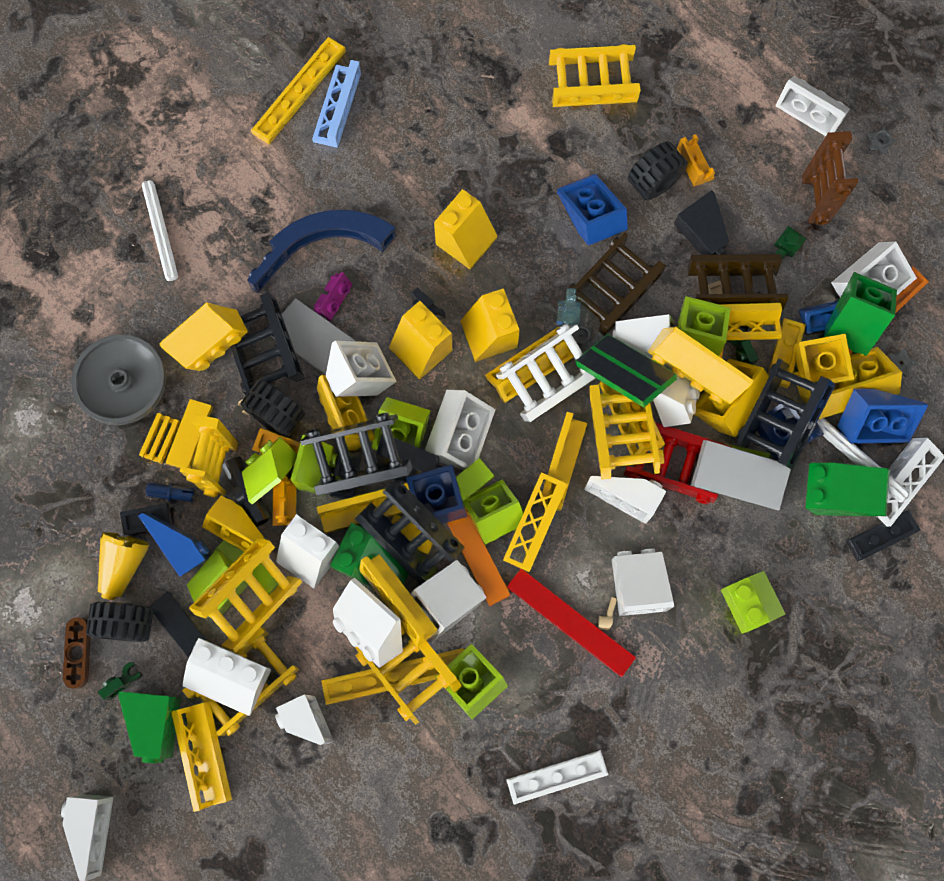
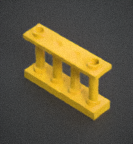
M622 44L619 46L557 48L550 50L549 65H557L559 86L553 89V107L638 102L640 83H631L629 61H633L636 46ZM608 62H620L622 84H610ZM586 63H599L601 85H588ZM578 64L579 87L567 86L565 65Z
M591 385L590 402L601 480L611 479V469H615L616 466L653 462L654 473H659L660 464H664V455L662 449L658 450L650 403L643 407L644 412L617 415L603 414L602 408L606 407V405L634 401L623 394H600L599 385ZM646 421L647 432L616 436L606 434L605 428H608L609 425ZM648 441L650 444L651 453L618 457L609 455L608 448H612V445Z
M195 414L192 424L200 433L192 469L181 467L180 472L187 477V481L194 483L199 489L204 491V495L217 498L218 494L225 496L226 490L218 484L225 455L229 453V450L237 451L238 441L219 419Z
M258 538L189 607L195 615L205 619L210 616L228 637L222 644L223 648L234 653L245 647L248 642L247 640L288 597L295 594L297 587L302 583L300 578L285 577L270 559V553L275 547L269 540ZM260 563L279 584L270 595L253 576V570ZM244 580L262 601L254 612L248 608L235 592L236 587ZM226 598L245 618V621L236 630L218 610V606Z
M263 626L247 640L248 642L244 648L236 652V654L247 658L246 653L249 650L258 648L280 675L271 685L265 682L254 709L283 684L287 686L297 678L295 673L299 671L298 667L294 665L287 669L266 644L265 637L269 633ZM188 688L182 690L188 698L194 699L197 697L198 699L201 698L203 702L210 701L212 713L223 725L216 732L218 736H225L226 734L228 737L240 728L238 723L248 716L239 712L230 719L217 701Z
M401 626V635H404L406 631ZM410 638L407 641L409 644L403 648V652L380 668H377L372 661H368L363 651L356 646L355 648L358 653L355 656L363 666L368 664L400 705L397 709L405 721L411 719L415 725L419 721L413 712L443 687L446 689L449 686L454 693L462 687L456 676L427 641L416 646ZM420 650L425 656L422 658V662L391 686L384 676L414 651L417 653ZM435 668L439 673L436 677L437 680L406 705L398 694L428 669L431 671Z

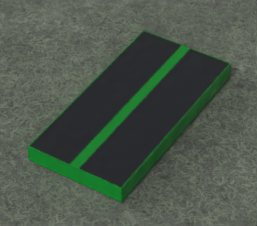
M609 334L575 360L577 367L642 407L647 406L677 380L676 373Z

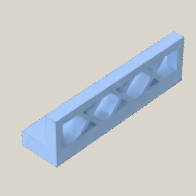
M351 60L349 67L336 65L312 138L313 142L338 148L361 76L358 61ZM339 73L346 74L342 84L338 80ZM341 90L339 99L335 102L332 95ZM335 109L333 118L329 121L326 114ZM329 127L328 138L320 137L321 131Z

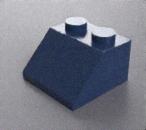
M800 395L791 397L792 399L804 404V401L802 400ZM781 404L767 412V414L792 425L797 424L801 416L800 412ZM762 421L757 429L761 437L780 446L786 445L790 438L788 433ZM816 423L805 446L824 435L818 423ZM771 452L775 460L778 461V455Z
M452 465L406 478L409 491L442 524L467 517Z

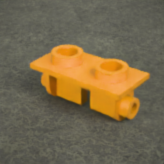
M286 476L273 487L272 526L289 525L296 515L297 488L291 479H288Z

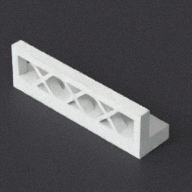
M912 438L889 467V475L901 485H905L910 494L905 501L899 502L888 493L887 503H892V512L888 517L877 516L886 526H891L944 459V455L928 438ZM930 451L935 458L930 464L925 465V454ZM914 468H919V478L916 482H912L911 472Z

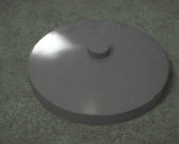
M111 335L97 340L80 355L72 372V391L78 405L93 419L109 425H125L142 419L157 406L165 390L166 370L159 354L144 340L131 335Z

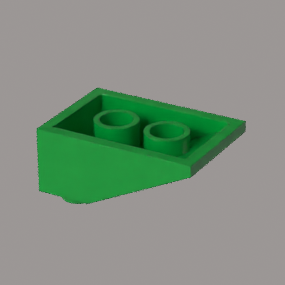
M809 463L805 509L814 515L886 517L890 470L887 468L840 463Z
M353 523L350 524L330 564L333 570L352 579L356 578L360 583L369 587L371 585L359 571L361 559L366 556L372 560L380 554L403 585L409 575L364 528Z

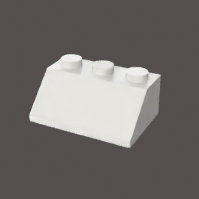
M796 76L788 80L776 104V107L824 136L828 132H835L850 110L842 102L834 100L826 95L825 92L814 88L805 80L799 79Z
M879 242L831 283L839 297H841L852 274L856 272L896 289L898 295L916 279V276L897 242Z
M334 341L332 343L326 377L329 381L330 389L335 396H378L397 382L377 342Z
M446 390L425 451L439 456L440 463L465 470L479 459L496 409L465 390Z
M356 578L351 579L333 608V624L338 632H343L348 637V640L354 647L357 646L363 651L368 661H373L380 668L403 652L400 618Z
M198 638L187 661L182 686L250 716L271 669Z
M304 694L276 708L278 714L275 717L280 729L285 728L286 732L319 745L334 742L315 696Z

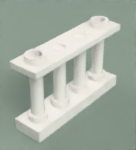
M565 324L556 330L557 334L516 362L512 363L509 361L499 368L501 372L496 374L497 378L504 379L508 377L525 405V410L520 413L524 421H533L595 379V377L581 368L579 369L581 372L576 376L570 375L553 348L555 344L564 339L576 360L583 355L572 336V333L579 329L577 325L569 326ZM543 352L547 354L562 379V385L556 389L554 387L551 388L534 360ZM525 364L544 392L542 394L543 398L537 402L532 400L515 373L516 370Z

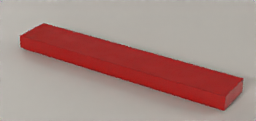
M523 569L519 570L507 586L508 590L618 676L622 677L636 659L630 652Z

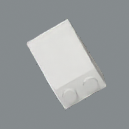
M591 476L584 489L645 524L654 515L666 493L662 489L663 486L654 480L618 477L601 480V476Z
M82 794L67 797L62 806L63 827L79 881H89L102 874L113 797Z

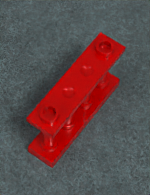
M655 422L665 443L663 449L664 464H660V472L655 475L643 471V463L634 464V467L626 466L623 475L634 479L654 480L663 486L662 488L696 498L695 501L702 504L714 503L718 494L687 485L696 454L700 453L703 440L731 448L732 446L669 426L663 427L662 424ZM681 446L686 448L687 455L679 481L677 482L665 478L674 447Z

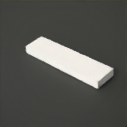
M601 750L506 780L513 804H517L607 776L608 772Z

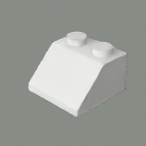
M664 364V367H666L669 370H672V368ZM677 377L675 382L653 400L663 427L690 424L693 414L696 413V401L699 399L700 393L689 385L691 381L685 377L683 379Z

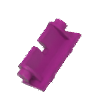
M343 272L331 276L324 289L328 292V295L322 293L314 304L315 309L313 311L319 315L323 313L329 321L332 320L353 285Z

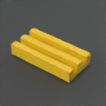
M157 413L139 455L163 464L180 421ZM170 423L172 424L158 457H156L155 454ZM157 432H158V435H157V437H156V439H155V442H154V444H153V446H152V448H151V451H150V453L148 454V452H149V450H150V447H151V445H152V443H153V441H154V438H155V436H156V434H157Z

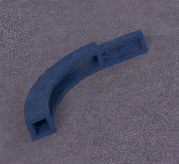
M329 210L308 215L286 226L269 241L273 251L268 252L260 266L250 272L247 281L251 289L259 293L295 252L321 239L332 237L353 238L364 241L383 252L396 237L395 227L376 216L352 210Z

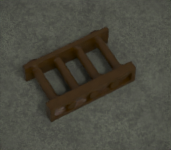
M624 233L620 238L615 237L609 245L610 249L577 284L572 283L565 292V303L567 305L576 299L600 319L599 332L604 336L614 328L616 321H620L662 276L666 265L660 260L654 266L652 264L648 265L625 246L628 238L627 233ZM619 252L643 272L644 277L640 282L638 280L634 281L610 260ZM605 268L624 283L630 292L626 297L623 295L620 297L597 278L596 275ZM589 283L592 284L614 303L615 309L611 313L605 312L581 291Z
M781 254L691 255L687 269L688 276H698L700 294H696L695 299L718 305L781 303L782 311L788 300V293L777 294L774 276H777L782 262ZM707 276H720L723 294H709ZM729 276L743 277L745 294H732ZM752 276H765L768 294H755Z

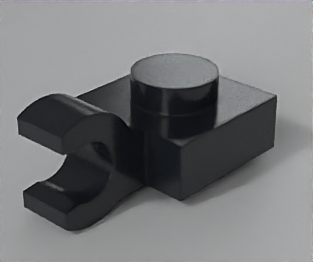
M418 287L411 293L413 306L421 301L435 316L440 315L443 319L446 318L445 311L434 305V301Z

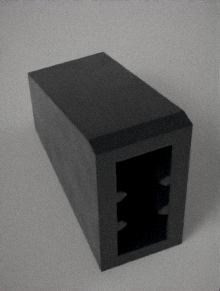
M711 190L679 213L674 224L700 255H724L727 252L725 249L729 239L716 195Z
M383 435L376 452L377 462L380 466L388 465L390 461ZM394 438L399 458H402L403 461L410 460L413 468L409 475L398 477L400 481L407 482V477L443 467L440 465L439 456Z

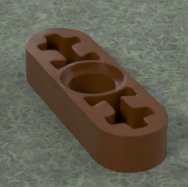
M79 617L69 620L65 628L63 683L71 689L84 687L89 678L91 637L86 634L88 621ZM79 622V625L83 626V630L77 634V632L73 631V628L77 627ZM78 637V639H83V643L72 642V639L77 640ZM76 646H80L83 650V655L78 660H74L71 657V651ZM71 664H82V667H77L76 669V667H71ZM75 673L81 675V679L77 680L76 684L75 681L71 680V676L75 675Z

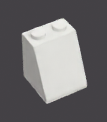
M669 314L616 321L613 337L651 359L653 355L647 351L663 328L677 327V324Z
M296 514L281 535L276 562L315 589L330 569V564L339 545Z
M655 549L641 550V554L632 555L631 551H622L613 557L612 566L619 616L666 612L674 607L662 552H655Z
M458 560L414 589L411 593V596L438 629L436 634L427 639L429 644L437 640L487 598L482 587L474 582L467 568L461 565Z

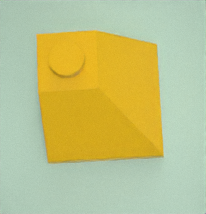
M846 334L798 342L793 345L796 364L801 377L813 382L819 381L821 376L830 379L833 383L854 380Z

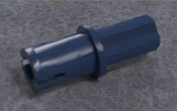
M148 483L146 486V496L165 498L169 502L171 500L193 502L194 487L174 486L173 483L169 485Z

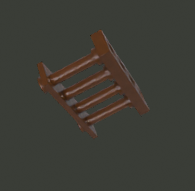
M851 131L828 132L802 175L803 184L813 185L816 208L808 218V224L826 225L830 223L859 183L858 178L847 179L843 153L852 141Z

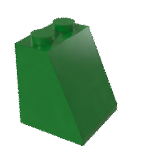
M854 272L826 324L824 338L846 334L848 348L855 353L867 356L895 316L897 290Z
M119 691L118 697L134 757H142V762L164 763V758H172L176 731L171 712L180 709L182 698Z

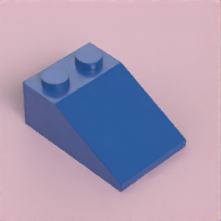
M596 174L557 189V194L578 234L588 246L628 230L627 209Z
M854 389L837 427L850 443H909L928 405L922 401L876 389Z
M141 513L138 515L179 577L210 558L207 554L210 550L203 540L198 541L197 538L151 513Z

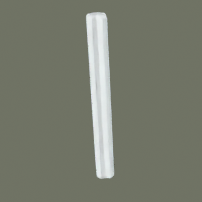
M145 181L142 183V188L165 278L167 281L177 280L178 273L156 187L153 181Z
M824 418L817 421L824 433L822 436L856 465L881 468L856 445L850 443L842 433ZM889 475L888 493L899 502L905 501L910 492Z

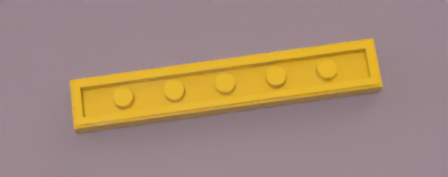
M328 37L251 129L252 134L270 145L346 52L345 47Z
M464 648L439 653L438 656L448 665L464 651ZM422 658L401 662L384 677L393 686L422 662ZM435 668L431 671L428 669L409 686L437 680L435 676L438 672ZM372 669L321 680L326 705L388 691Z

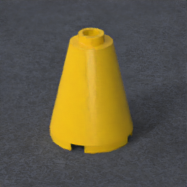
M102 532L100 537L98 592L102 593V598L116 600V597H122L148 551V542L128 535L127 537L119 536V533Z

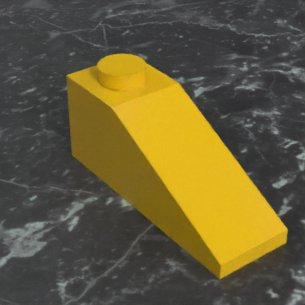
M222 495L208 511L202 528L244 552L258 538L265 540L243 508L233 500L227 499Z

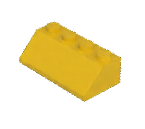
M677 327L663 328L647 351L653 355L651 358L653 361L662 366L666 364L672 368L671 371L676 373L678 378L683 379L685 377L691 381L689 385L699 392L704 390L710 394L708 398L718 405L722 403L731 404L754 382V380Z
M879 347L872 348L867 356L861 353L850 355L854 380L834 383L836 386L819 419L844 412L854 389H876L895 395L900 394L902 371ZM797 386L804 403L808 402L811 391Z

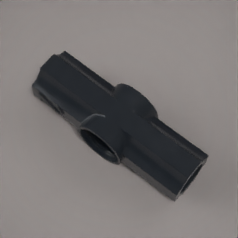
M239 456L227 460L222 466L232 485L231 489L237 502L243 507L255 526L265 524L271 519V516L262 498H259L253 504L248 501L242 471L246 466L242 458Z

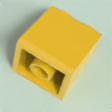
M463 189L434 222L436 245L470 270L497 239V234L481 202Z
M504 288L482 295L460 320L475 362L518 347L520 330Z
M419 301L402 316L389 349L420 380L453 351L452 333Z

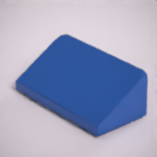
M839 300L799 309L802 323L806 324V334L825 330L826 324Z

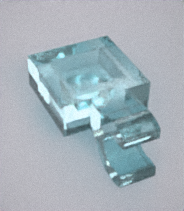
M567 288L566 300L558 301L556 324L579 326L581 302H576V289Z

